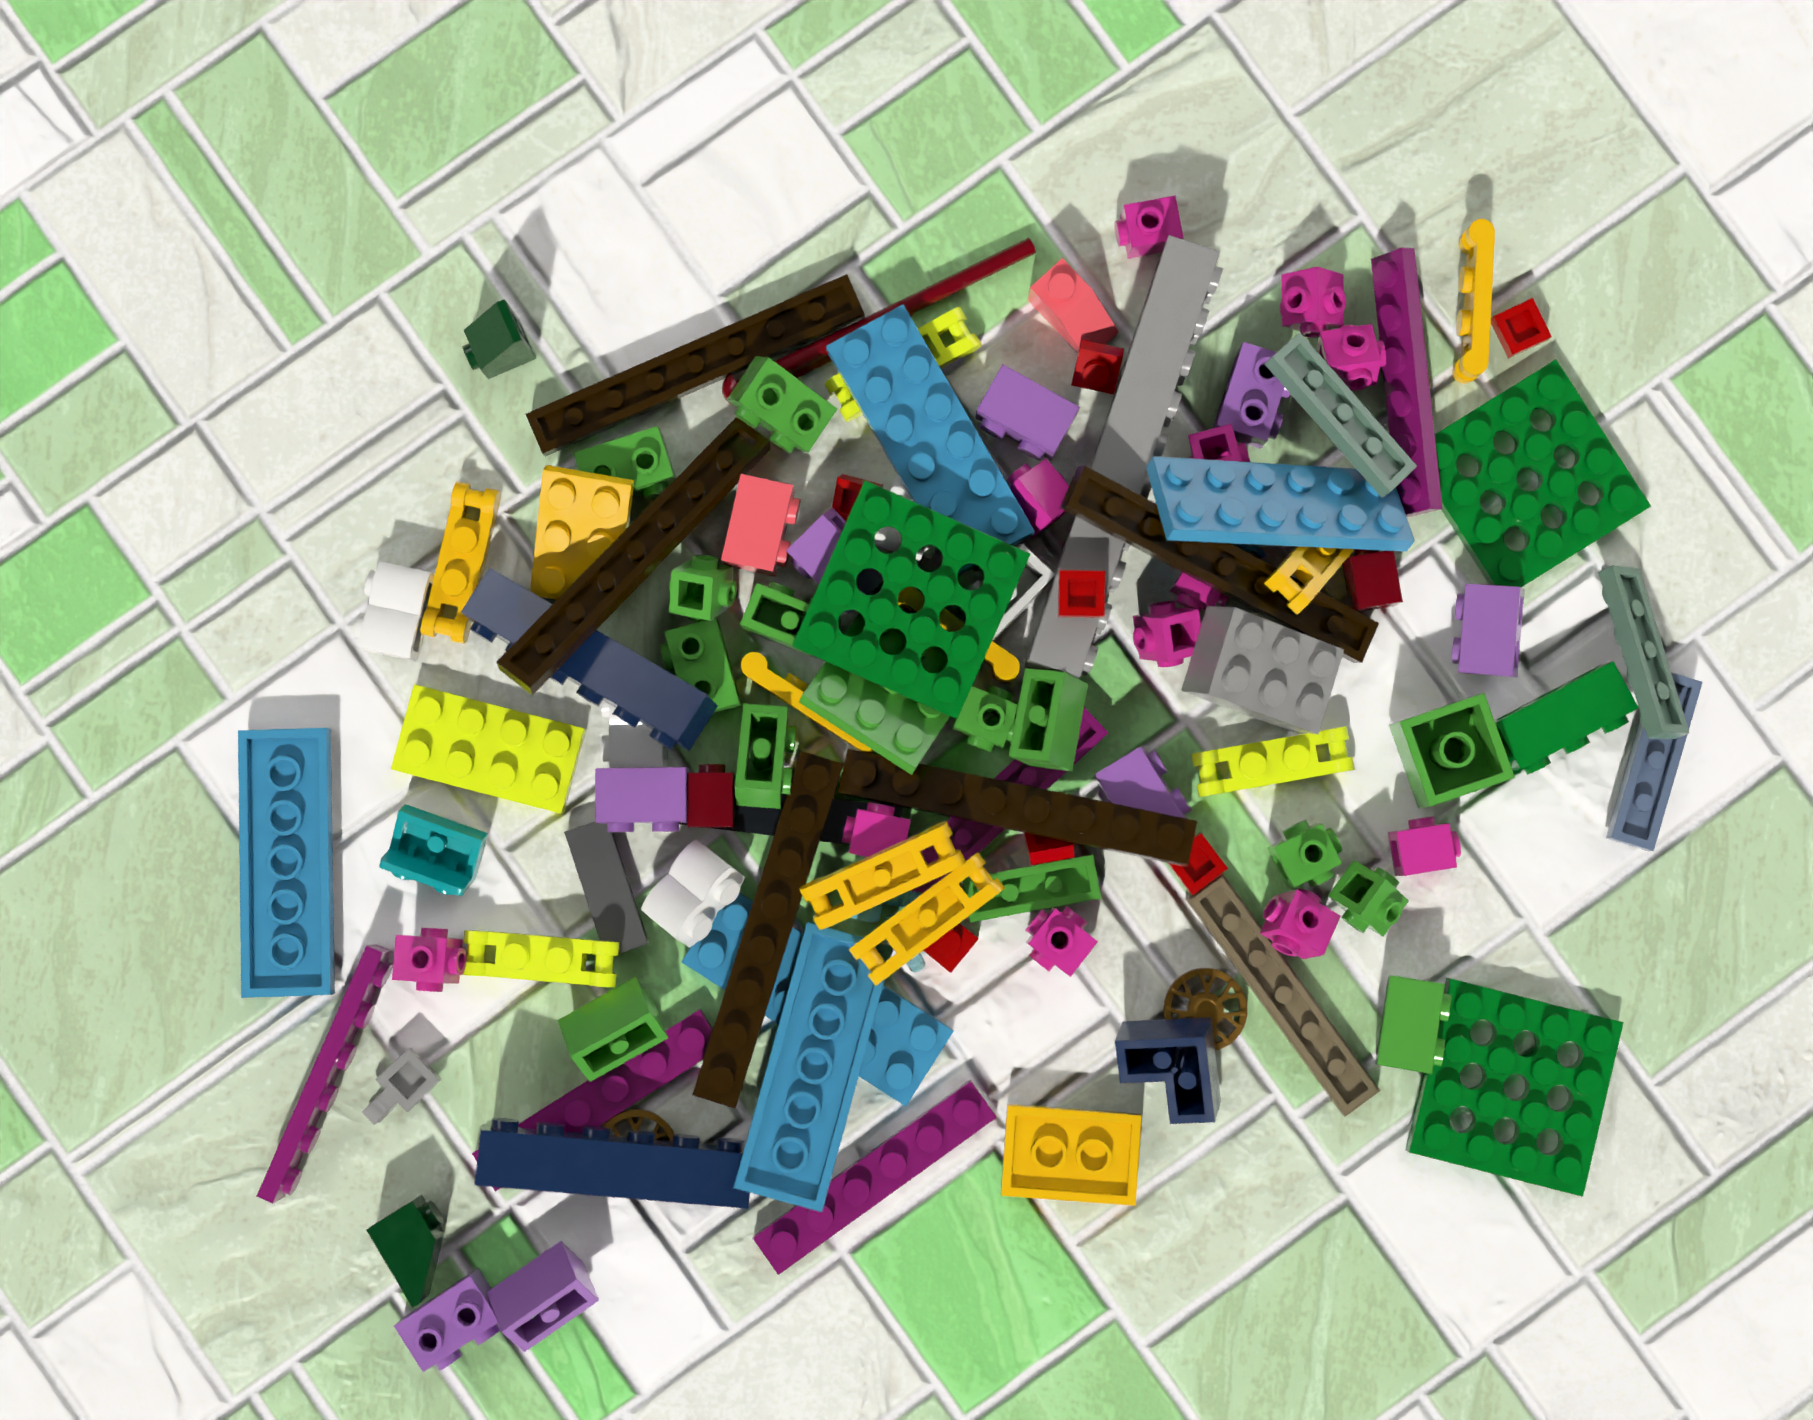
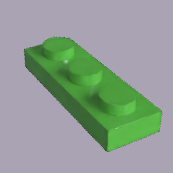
M1087 855L989 873L993 880L998 878L1005 889L969 915V921L971 923L1101 899L1094 856ZM969 877L962 881L964 892L969 898L979 891Z

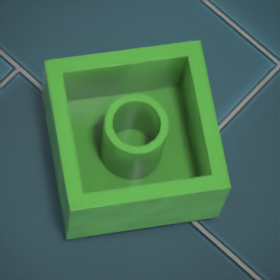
M1485 693L1471 696L1389 725L1418 808L1431 807L1515 778Z

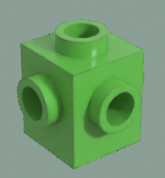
M695 555L692 556L691 560L674 568L669 583V613L688 616L690 620L701 622L704 620L710 621L730 609L737 593V584L732 580L734 566L718 563L719 559L714 556Z
M989 685L987 692L972 686L953 729L969 735L966 743L990 753L994 746L1002 749L1006 740L1012 741L1018 704L1012 702L1014 694ZM987 712L994 713L998 718V724L995 726L986 725L982 718L983 714Z
M1303 820L1282 831L1285 839L1267 847L1286 886L1290 888H1295L1305 882H1308L1310 887L1317 886L1334 877L1332 869L1342 864L1338 853L1343 851L1340 841L1331 828L1325 830L1322 823L1309 826L1307 820ZM1307 847H1309L1312 851V856L1309 861L1305 857V850Z
M1353 860L1328 895L1345 911L1341 918L1347 924L1361 933H1364L1369 928L1382 937L1391 925L1399 920L1402 910L1409 902L1396 889L1400 882L1395 877L1379 867L1372 871Z

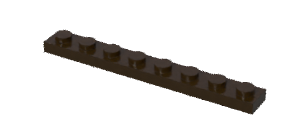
M846 274L528 412L525 415L541 452L546 457L723 380L730 374L734 375L746 370L756 356L769 357L771 359L865 318V313Z
M736 417L496 661L499 670L533 696L739 483L740 475H747L771 450L770 440Z
M1085 465L1077 467L1061 503V509L1287 628L1344 649L1343 658L1353 663L1363 662L1379 625L1378 622L1320 591L1296 615L1287 606L1289 601L1278 590L1273 593L1264 584L1265 580L1277 569L1276 567L1231 543L1167 540L1156 503ZM1290 576L1301 588L1304 586L1300 580Z
M852 749L847 750L838 792L842 795L1185 867L1189 866L1198 824L1196 820L920 763L911 775L881 755Z
M804 751L800 752L791 782L790 795L787 794L695 1084L693 1096L736 1109L802 899L799 888L807 883L843 769V763Z

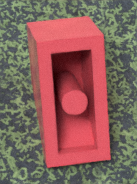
M1063 258L1030 287L1027 300L1077 353L1081 340L1106 345L1119 333L1093 289Z

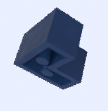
M1211 1017L1123 1021L1115 1039L1120 1083L1165 1082L1170 1124L1215 1122L1221 1097Z

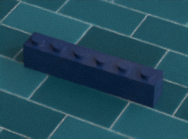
M489 568L461 613L473 622L470 627L472 632L490 643H493L496 637L508 644L505 648V651H507L552 604ZM598 630L550 677V679L560 685H564L568 679L580 686L576 693L598 707L602 701L615 707L612 715L627 725L636 728L640 722L651 728L652 731L649 737L670 750L674 748L675 744H678L690 751L718 707L706 693Z
M492 1118L491 1125L482 1124L475 1186L744 1209L749 1207L750 1192L734 1188L744 1152L745 1141L718 1138L717 1145L700 1144V1137L687 1134H673L672 1141L655 1140L654 1132L643 1130H629L628 1137L610 1136L609 1128L598 1126H583L582 1133L565 1132L564 1124L553 1122H538L537 1129L519 1127L518 1120L509 1118Z

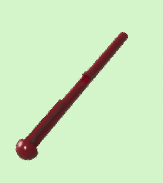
M1030 238L1024 239L775 362L798 378L832 361L826 351V346L901 305H904L910 317H912L915 312L1036 254L1035 247ZM732 374L728 375L722 384V394L728 403L730 402L727 398L740 380L735 381Z

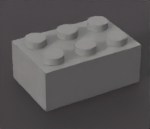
M1207 606L1181 691L1289 731L1319 735L1344 649L1235 607Z

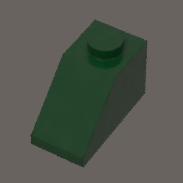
M505 299L496 302L464 329L469 342L462 346L465 356L472 370L480 368L488 379L536 359L520 319Z
M422 1194L366 1229L412 1308L421 1303L430 1294L445 1233L440 1226L444 1223L439 1209L431 1200L426 1202Z

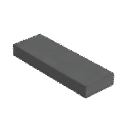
M592 822L565 831L564 833L599 940L619 942V954L650 944L613 832H607V824Z

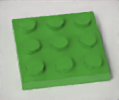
M861 613L857 615L845 635L856 636L863 631L865 620ZM897 628L886 629L880 636V647L888 654H898L905 648L906 637ZM937 646L925 649L921 655L923 668L932 673L944 669L947 664L946 652ZM826 661L799 700V703L911 775L950 718L949 715Z

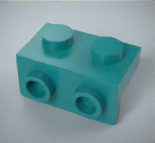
M404 804L398 811L390 847L382 856L379 867L392 872L399 879L415 880L429 885L441 894L463 896L476 879L488 833Z

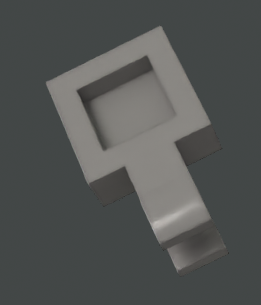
M408 1048L376 1079L385 1090L362 1113L375 1125L377 1122L380 1123L397 1104L408 1112L442 1079L412 1048Z

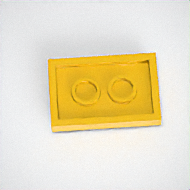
M551 465L545 466L542 472L531 592L539 597L557 600L629 527L634 480Z
M1007 1104L1001 1196L1136 1206L1142 1115L1140 1113Z

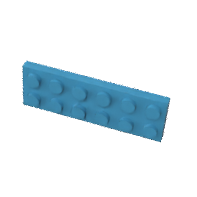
M904 305L891 310L826 346L829 357L913 502L1012 546L1034 535L1033 527ZM972 563L965 564L960 568L957 577L978 565Z
M1153 456L1146 467L1167 540L1407 552L1415 542L1396 487L1381 498L1357 469Z
M331 729L238 730L241 998L335 994Z
M739 892V895L731 904L726 905L717 912L709 934L690 947L682 963L726 990L753 901ZM794 927L792 928L765 1014L767 1018L778 1025L804 933ZM883 985L859 1077L899 1103L907 1106L954 1030Z
M807 922L734 1184L735 1189L822 1212L885 981L883 980L875 986L867 976L871 972L861 958L856 961L850 953L849 949L862 940L863 937L831 928L819 930L816 924ZM881 942L875 946L885 962L891 958L893 949L889 944Z

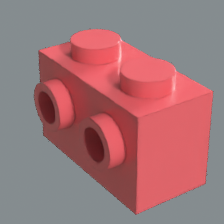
M745 474L740 475L721 557L723 564L776 577L778 566L786 567L789 553L786 550L791 546L790 541L784 540L788 523L796 524L801 499L794 498L795 490L793 485Z

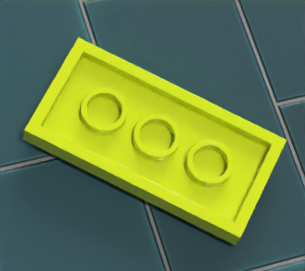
M414 684L391 770L564 814L587 729Z

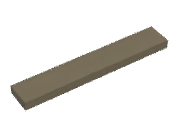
M1223 873L1194 895H1190L1185 899L1344 1117L1381 1091L1282 954L1273 948L1272 941L1260 934L1261 925Z

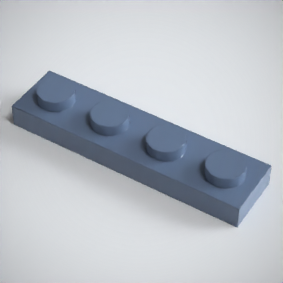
M1671 672L1689 729L1703 682ZM1639 722L1606 835L1607 839L1645 851H1654L1687 735L1677 739L1648 738L1646 730L1641 722Z

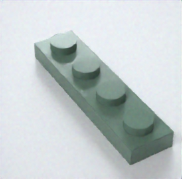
M1300 332L1264 363L1381 498L1390 493L1417 467Z
M1612 565L1598 572L1603 587L1602 596L1609 607L1615 627L1614 636L1621 647L1627 667V679L1634 690L1640 710L1639 719L1646 730L1648 738L1677 739L1689 734L1687 722L1639 568Z

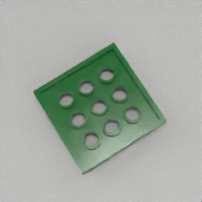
M1557 359L1435 434L1443 508L1441 510L1489 585L1523 587L1651 507ZM1534 409L1545 410L1550 415L1551 427L1548 431H1538L1532 426L1530 415ZM1497 432H1506L1513 437L1515 448L1511 454H1502L1495 449L1493 438ZM1557 446H1567L1573 451L1575 462L1571 468H1562L1555 462L1554 451ZM1467 454L1476 459L1478 472L1474 477H1465L1457 470L1456 462L1460 455ZM1528 468L1536 473L1538 486L1535 491H1526L1519 486L1517 474L1520 469ZM1582 482H1589L1597 488L1599 497L1595 505H1586L1579 499L1578 487ZM1492 491L1499 495L1502 507L1498 514H1489L1482 509L1480 497L1483 492ZM1545 505H1553L1560 510L1562 522L1558 528H1549L1542 522L1541 510ZM1508 528H1517L1524 534L1525 546L1521 551H1512L1505 545L1504 534Z
M865 480L792 647L958 719L1030 557V553ZM884 527H892L901 535V545L894 553H882L875 545V535ZM926 545L935 546L942 553V564L933 572L923 571L916 562L917 552ZM965 564H976L983 571V583L975 590H966L958 582V572ZM867 568L876 569L883 577V586L874 595L863 594L856 584L858 574ZM906 587H916L924 595V605L916 613H906L898 605V595ZM948 605H957L965 613V623L957 631H947L940 625V612ZM846 610H856L864 617L865 627L856 636H847L839 629V617ZM897 628L904 633L906 645L900 653L888 654L880 647L879 639L886 629ZM932 646L942 648L947 655L946 666L936 673L928 672L921 664L922 653L925 649Z
M1446 977L1444 994L1451 995L1450 1013L1448 1021L1440 1020L1437 1038L1445 1039L1443 1061L1441 1066L1433 1065L1432 1074H1423L1405 1150L1409 1153L1583 1197L1624 1022ZM1485 1019L1492 1027V1036L1487 1043L1477 1045L1471 1039L1470 1029L1476 1021ZM1528 1030L1535 1038V1047L1530 1054L1520 1056L1514 1049V1038L1519 1032ZM1571 1041L1578 1049V1059L1573 1065L1564 1067L1557 1059V1050L1561 1044ZM1469 1063H1476L1482 1071L1480 1083L1473 1088H1466L1460 1080L1462 1068ZM1512 1074H1519L1525 1081V1090L1516 1099H1509L1503 1090L1504 1081ZM1556 1085L1564 1086L1568 1092V1102L1559 1110L1551 1109L1547 1103V1093ZM1457 1107H1467L1472 1115L1471 1124L1463 1131H1455L1450 1125V1115ZM1501 1118H1510L1515 1125V1133L1509 1141L1498 1142L1493 1135L1494 1124ZM1545 1129H1553L1558 1136L1557 1147L1550 1153L1540 1152L1536 1143L1539 1133Z

